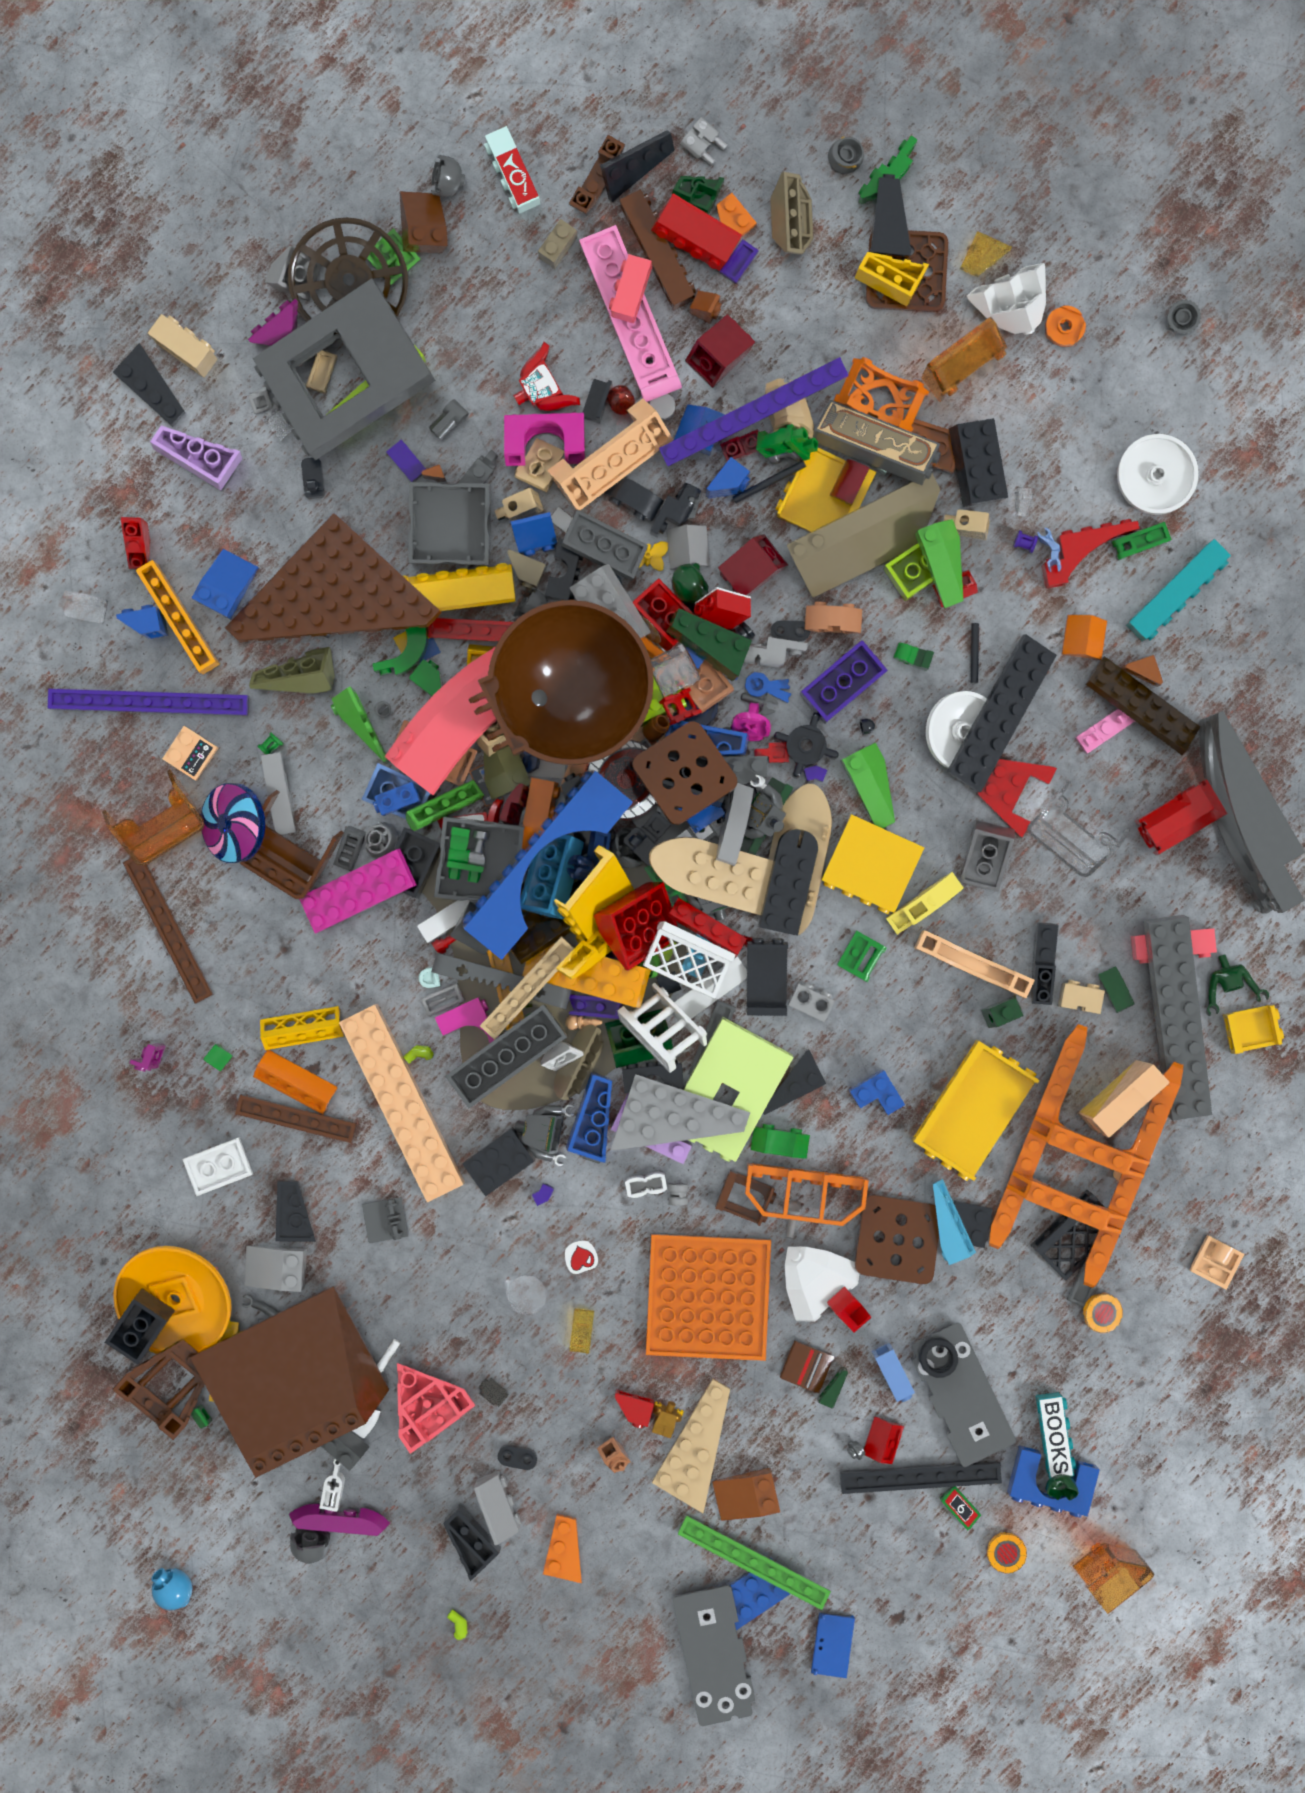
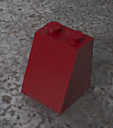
M727 314L696 340L685 361L714 388L750 352L755 341Z
M762 534L749 540L722 563L718 569L721 571V577L732 585L733 592L749 596L786 568L788 564L766 535Z

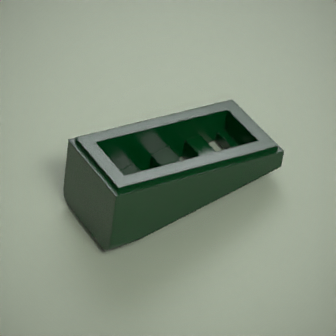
M842 1367L819 1395L818 1403L831 1409L834 1408L848 1375L847 1368Z

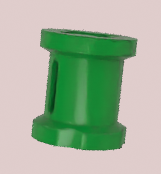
M270 732L269 737L262 744H258L257 747L267 755L272 754L279 746H283L284 743Z

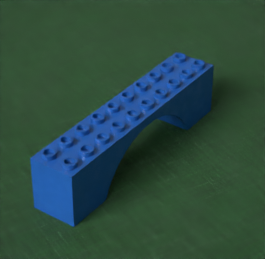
M593 769L591 772L587 770L580 778L581 784L578 787L574 786L568 792L567 796L569 798L566 802H560L554 809L556 814L551 819L548 817L542 823L541 827L543 829L538 835L536 833L532 835L528 840L530 845L526 850L521 849L515 856L516 862L512 866L508 864L502 872L503 877L501 880H495L489 887L490 893L486 897L483 895L475 904L476 910L473 913L469 911L463 918L464 930L501 960L528 929L521 911L520 893L523 877L535 855L548 843L565 834L578 831H598L607 834L633 803Z

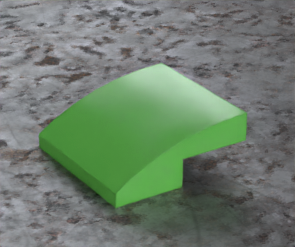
M393 228L387 234L398 245L408 271L420 258L415 252H403L402 238ZM384 238L378 241L375 247L384 256L388 267L400 266L399 260ZM371 252L367 260L376 270L383 269L379 259ZM402 274L391 275L390 285L397 281Z

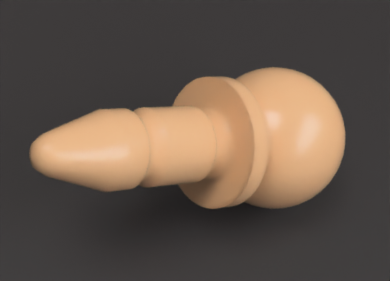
M569 1015L565 1020V1025L569 1030L582 1029L586 1025L598 1026L602 1024L601 1020L595 1018L584 1019V1016L578 1017L577 1015Z

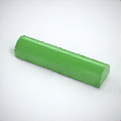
M471 780L406 811L407 823L413 831H416L482 799L484 794L476 782Z

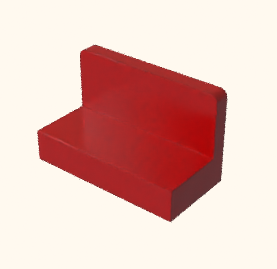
M874 1417L865 1444L864 1455L879 1463L892 1464L904 1426L899 1423L888 1422L880 1417Z

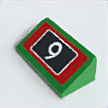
M951 1487L940 1497L941 1502L967 1531L971 1529L981 1516L979 1511L957 1487Z

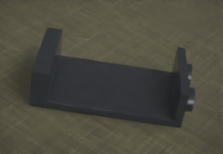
M752 938V941H747L746 1013L748 1016H787V949L789 945L782 938H773L772 941H764L763 938Z

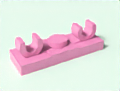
M1117 709L1075 738L1085 753L1088 754L1135 721Z

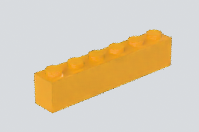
M151 560L136 570L137 574L198 672L204 675L220 665L158 563Z

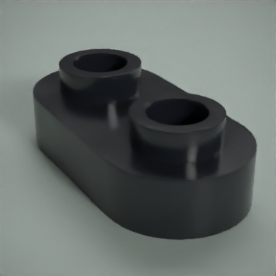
M776 621L770 630L772 638L797 642L805 641L810 635V631L805 630L804 621ZM802 627L804 633L799 634L797 628ZM777 628H784V633L779 634Z
M504 1445L498 1451V1461L503 1466L523 1470H531L536 1466L537 1454L530 1448ZM509 1453L511 1458L505 1459L504 1454ZM529 1457L531 1462L525 1463L523 1459Z

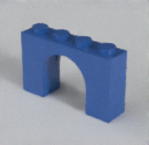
M1019 1445L1007 1489L1009 1496L1012 1497L1011 1499L1017 1502H1023V1500L1030 1501L1036 1507L1049 1506L1051 1510L1060 1513L1062 1510L1068 1511L1070 1515L1079 1518L1082 1515L1088 1517L1100 1469L1094 1464L1077 1460L1072 1478L1078 1487V1496L1070 1501L1065 1496H1061L1059 1500H1056L1055 1497H1049L1047 1493L1039 1490L1036 1484V1474L1041 1453L1036 1449Z

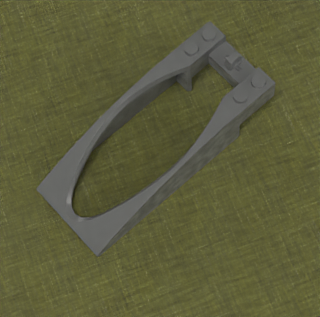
M1220 711L1199 720L1200 752L1204 779L1208 780L1228 813L1216 820V824L1227 852L1244 882L1243 888L1248 895L1251 894L1254 900L1253 906L1262 914H1267L1272 910L1284 913L1305 901L1284 866L1304 854L1305 851L1225 713Z

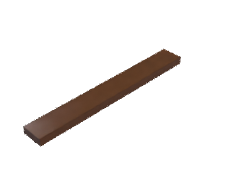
M140 853L122 862L194 1003L197 1004L214 995L143 855Z

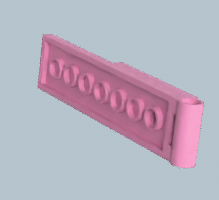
M612 226L580 239L579 243L642 398L648 402L681 389V382L645 295H643L635 324L611 316L609 303L612 297L615 298L617 292L615 291V284L617 279H621L623 273L620 271L623 260L627 261L628 253L617 226ZM652 360L653 363L647 364L646 361Z

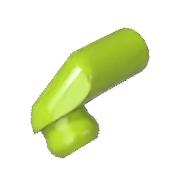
M416 1045L403 1058L410 1064L417 1057L430 1060L433 1058L434 1053L428 1046Z
M452 1609L446 1618L455 1624L454 1637L457 1640H462L468 1633L467 1621Z

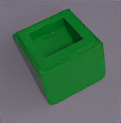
M217 1043L203 1060L217 1070L222 1071L233 1055Z
M203 1405L193 1409L191 1416L199 1428L202 1429L212 1422V1418Z

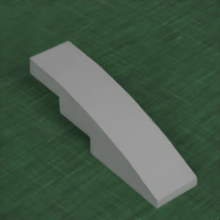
M282 753L261 755L267 795L269 796L276 790L280 792L271 808L275 832L280 835L296 833L291 794L289 793L287 776L284 771Z
M737 783L736 788L731 792L730 803L726 808L725 821L720 830L716 860L732 866L736 865L748 822L754 791L751 787Z

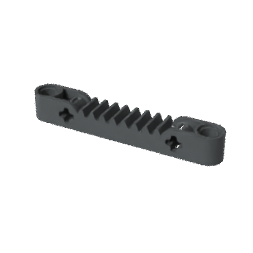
M436 953L431 971L458 980L470 978L471 981H474L478 977V983H482L486 979V985H490L493 981L494 987H498L501 983L502 989L504 990L509 986V991H512L524 978V976ZM464 964L465 969L468 970V973H464L463 976H461V972L458 971V967H462ZM546 983L543 986V990L546 991L545 995L542 994L538 997V994L533 997V1000L567 1009L572 990Z

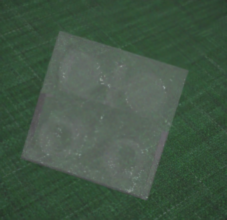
M682 644L650 659L653 677L664 697L673 695L679 689L691 686L700 680L699 674Z

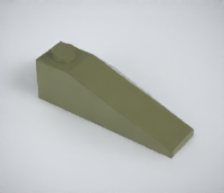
M330 647L310 650L305 652L306 656L296 660L294 657L287 659L288 662L278 666L274 664L252 673L249 687L251 689L300 693L330 691L335 679Z
M509 746L495 752L490 757L484 752V781L491 800L511 794L519 783L527 787L530 786L531 782L520 755L514 757Z

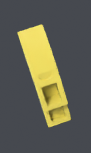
M951 872L897 909L895 913L888 915L886 919L898 935L911 925L917 924L933 913L964 887L954 873Z

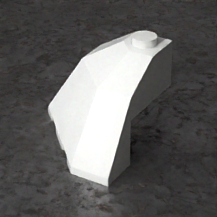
M1044 263L1026 266L1019 269L1020 271L1012 277L1007 274L995 279L994 284L976 287L967 295V298L994 326L1014 334H1031L1041 323L1046 306Z
M810 1247L787 1248L785 1261L786 1290L796 1321L815 1322L821 1317L820 1314L830 1307L827 1301L843 1287L849 1290L858 1285L859 1273L855 1269L854 1261L829 1251Z

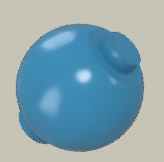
M160 1568L152 1575V1597L159 1607L165 1610H177L189 1603L193 1587L190 1577L184 1571L174 1568L167 1570Z

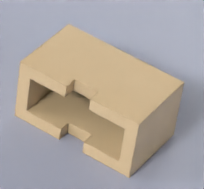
M1068 980V984L1062 983L1058 1006L1076 1010L1077 1006H1081V1011L1101 1014L1105 990H1099V985L1088 984L1087 987L1080 986L1078 981Z

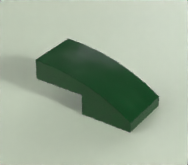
M1116 966L1098 974V978L1116 1013L1135 1005Z

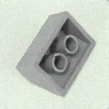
M500 1471L478 1478L474 1486V1491L494 1545H498L518 1533L522 1524L519 1513L514 1512L513 1506H515L512 1494L508 1495L507 1480L504 1475L501 1476Z

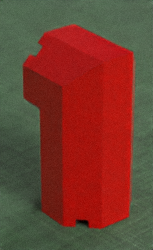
M1206 779L1199 782V785L1196 787L1195 785L1189 787L1173 799L1137 819L1135 823L1136 825L1140 824V827L1137 829L1149 849L1154 847L1155 851L1153 853L1159 855L1228 813Z

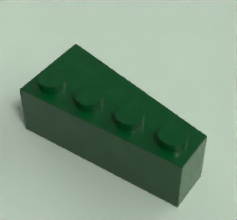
M680 608L673 614L666 631L685 647H689L697 653L698 657L705 659L713 665L714 669L725 674L726 678L730 681H734L739 676L752 642L748 638Z

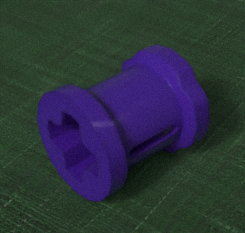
M1019 530L1013 547H1021L1029 550V553H1033L1038 536L1032 537L1023 534Z

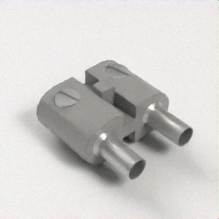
M702 117L699 118L680 142V145L695 158L699 159L702 157L710 165L714 163L715 159L705 152L708 146L714 142L722 150L727 147V144L718 137L720 132Z

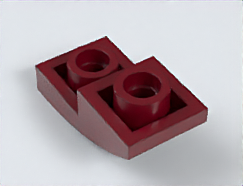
M756 429L741 437L737 436L721 443L720 446L726 461L730 457L738 460L759 452L756 450L759 430Z

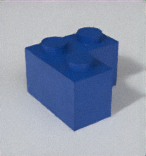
M883 1069L848 1089L859 1108L877 1099L884 1112L889 1115L905 1105Z

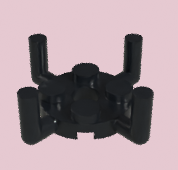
M813 713L809 725L799 726L789 735L781 732H776L773 735L774 741L786 742L787 753L796 762L792 773L794 779L800 777L804 765L815 764L824 755L830 757L831 760H835L839 756L837 751L826 748V739L817 728L820 718L818 713ZM803 740L811 741L812 748L809 751L801 748Z

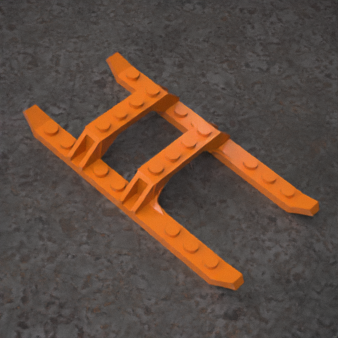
M1077 1024L1071 1034L1065 1039L991 1223L989 1246L996 1249L1002 1246L1011 1232L1025 1198V1200L1099 1229L1085 1263L1083 1282L1084 1285L1094 1288L1106 1270L1180 1088L1183 1065L1173 1062L1163 1074L1170 1083L1152 1098L1130 1149L1111 1147L1066 1128L1058 1119L1061 1105L1085 1048L1088 1027ZM1046 1143L1121 1173L1108 1208L1086 1202L1033 1178Z

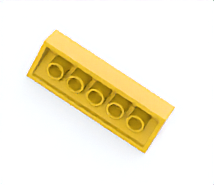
M500 563L493 567L478 566L476 569L469 570L467 568H460L453 572L439 571L436 574L430 575L420 573L414 577L403 576L440 611L516 602L512 564Z

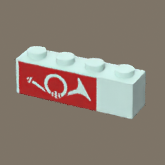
M507 126L485 135L486 143L484 147L487 154H492L495 160L492 162L496 173L500 172L503 178L500 182L504 191L508 190L511 195L508 199L512 208H517L520 214L540 205L539 195Z

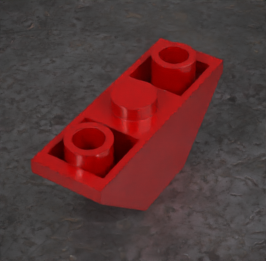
M121 517L128 568L138 569L148 563L150 558L148 523L139 517Z

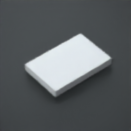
M240 1137L182 1159L196 1196L253 1175Z

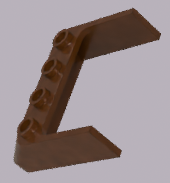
M276 790L267 797L254 822L258 826L257 837L250 829V832L256 839L253 849L242 860L240 849L237 859L242 866L295 899H302L309 893L322 874L344 832L340 831L332 838L321 860L266 826L265 819L280 793Z

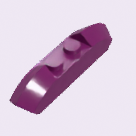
M309 1504L289 1513L294 1526L297 1529L378 1536L390 1524L385 1517L366 1508H360V1513H356V1510L353 1509L336 1512L320 1509V1504Z

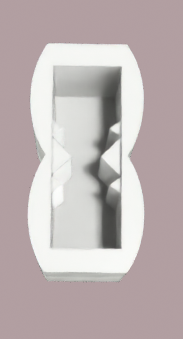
M660 1171L651 1172L646 1176L634 1175L625 1180L627 1196L631 1198H638L647 1193L659 1194L667 1190L665 1173Z

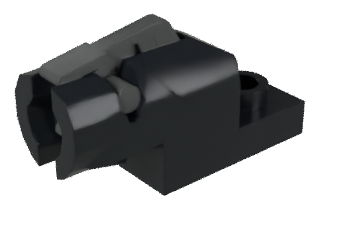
M684 483L676 494V499L668 495L650 530V534L657 538L660 533L664 534L668 525L666 520L677 526H682L688 519H694L701 498V490L689 483Z

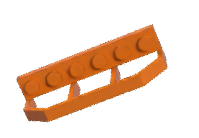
M747 1163L745 1194L762 1216L844 1226L865 1209L869 1180L866 1177ZM763 1174L771 1175L770 1178L775 1180H782V1177H787L783 1213L764 1211L750 1193L751 1176L762 1178ZM802 1179L810 1180V1184L822 1185L823 1182L819 1218L787 1214L791 1181L802 1183ZM828 1183H830V1186L842 1188V1184L850 1185V1189L861 1190L863 1187L861 1205L841 1221L824 1219Z

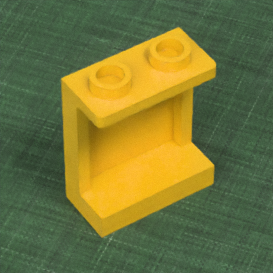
M1265 1005L1222 1014L1232 1054L1282 1044L1284 1034L1282 1028H1279L1278 1020L1280 1015L1274 1005Z

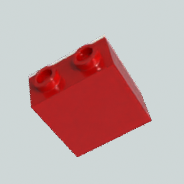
M717 587L695 602L694 613L702 619L727 630H732L751 617V597Z

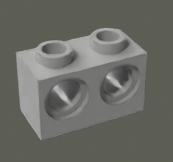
M803 982L802 985L797 983L788 1005L825 1022L835 1002L831 999L832 995L822 990L820 993L813 991L814 986ZM806 991L808 993V1000L802 1003L798 1000L797 996L799 992ZM818 1000L826 1002V1008L823 1011L816 1009V1002Z

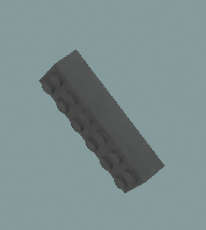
M544 1003L445 1077L469 1109L566 1039L568 1035Z

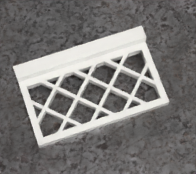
M659 922L658 931L643 966L715 999L729 964L733 962L736 954L667 922ZM661 935L667 937L671 945L662 950L659 945ZM684 945L688 954L679 958L675 947ZM672 949L675 960L666 963L662 952ZM701 953L704 955L706 962L696 966L693 955ZM659 954L662 965L657 967L650 965L652 956ZM690 957L693 968L684 971L680 960ZM719 961L723 963V967L720 972L714 974L710 963ZM677 962L680 973L672 975L667 965ZM707 965L711 976L701 979L698 968ZM694 970L698 981L689 983L685 974ZM712 978L714 988L712 992L705 990L703 982Z

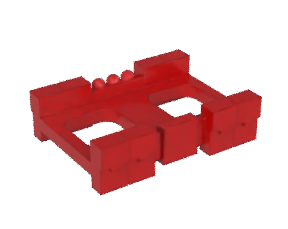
M690 687L674 695L666 696L659 701L670 720V726L702 713L701 709L697 710L689 694L691 691ZM687 698L692 706L691 710L687 711L684 708L682 699ZM671 703L675 705L678 711L676 716H672L668 709V705Z

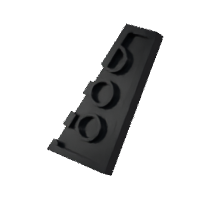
M668 130L600 165L608 199L611 202L615 201L675 150L672 135Z

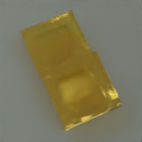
M574 1309L569 1351L589 1354L594 1311Z

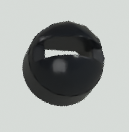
M860 719L862 735L870 734L874 731L875 723L871 719Z

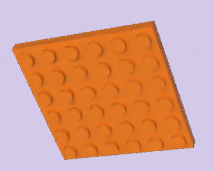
M651 1234L646 1355L766 1361L771 1239Z

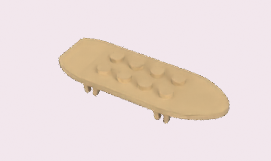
M815 784L801 786L786 800L782 808L786 813L782 821L784 827L780 832H774L769 859L774 861L779 838L790 829L798 828L811 833L817 840L818 853L798 935H801L808 928L814 916L832 830V815L828 800L823 791ZM800 834V836H799V840H798L797 847H799L800 844H801V840H802V835H801V834Z
M693 837L669 839L656 845L650 851L649 862L657 876L671 888L687 895L761 915L773 860L740 851L736 865L732 866L716 860L718 844Z

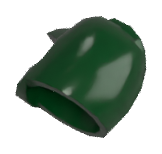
M699 563L680 565L673 573L672 589L674 594L683 603H694L708 593L709 586L700 572Z

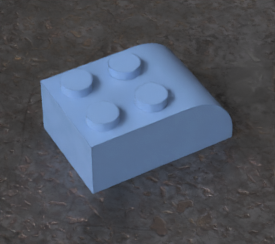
M378 763L361 800L373 805V802L376 801L374 796L413 782L421 802L393 813L406 819V811L429 801L432 794L410 777Z

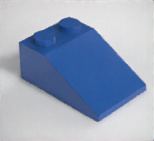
M550 512L511 521L520 554L529 557L535 555L536 551L550 552L557 547V539Z
M223 549L201 579L192 599L231 620L259 567Z

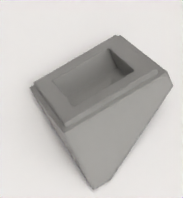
M266 387L247 395L254 414L273 409Z

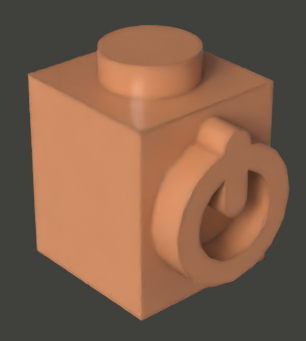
M614 1437L597 1448L604 1463L614 1473L624 1471L627 1464L631 1462L623 1446Z

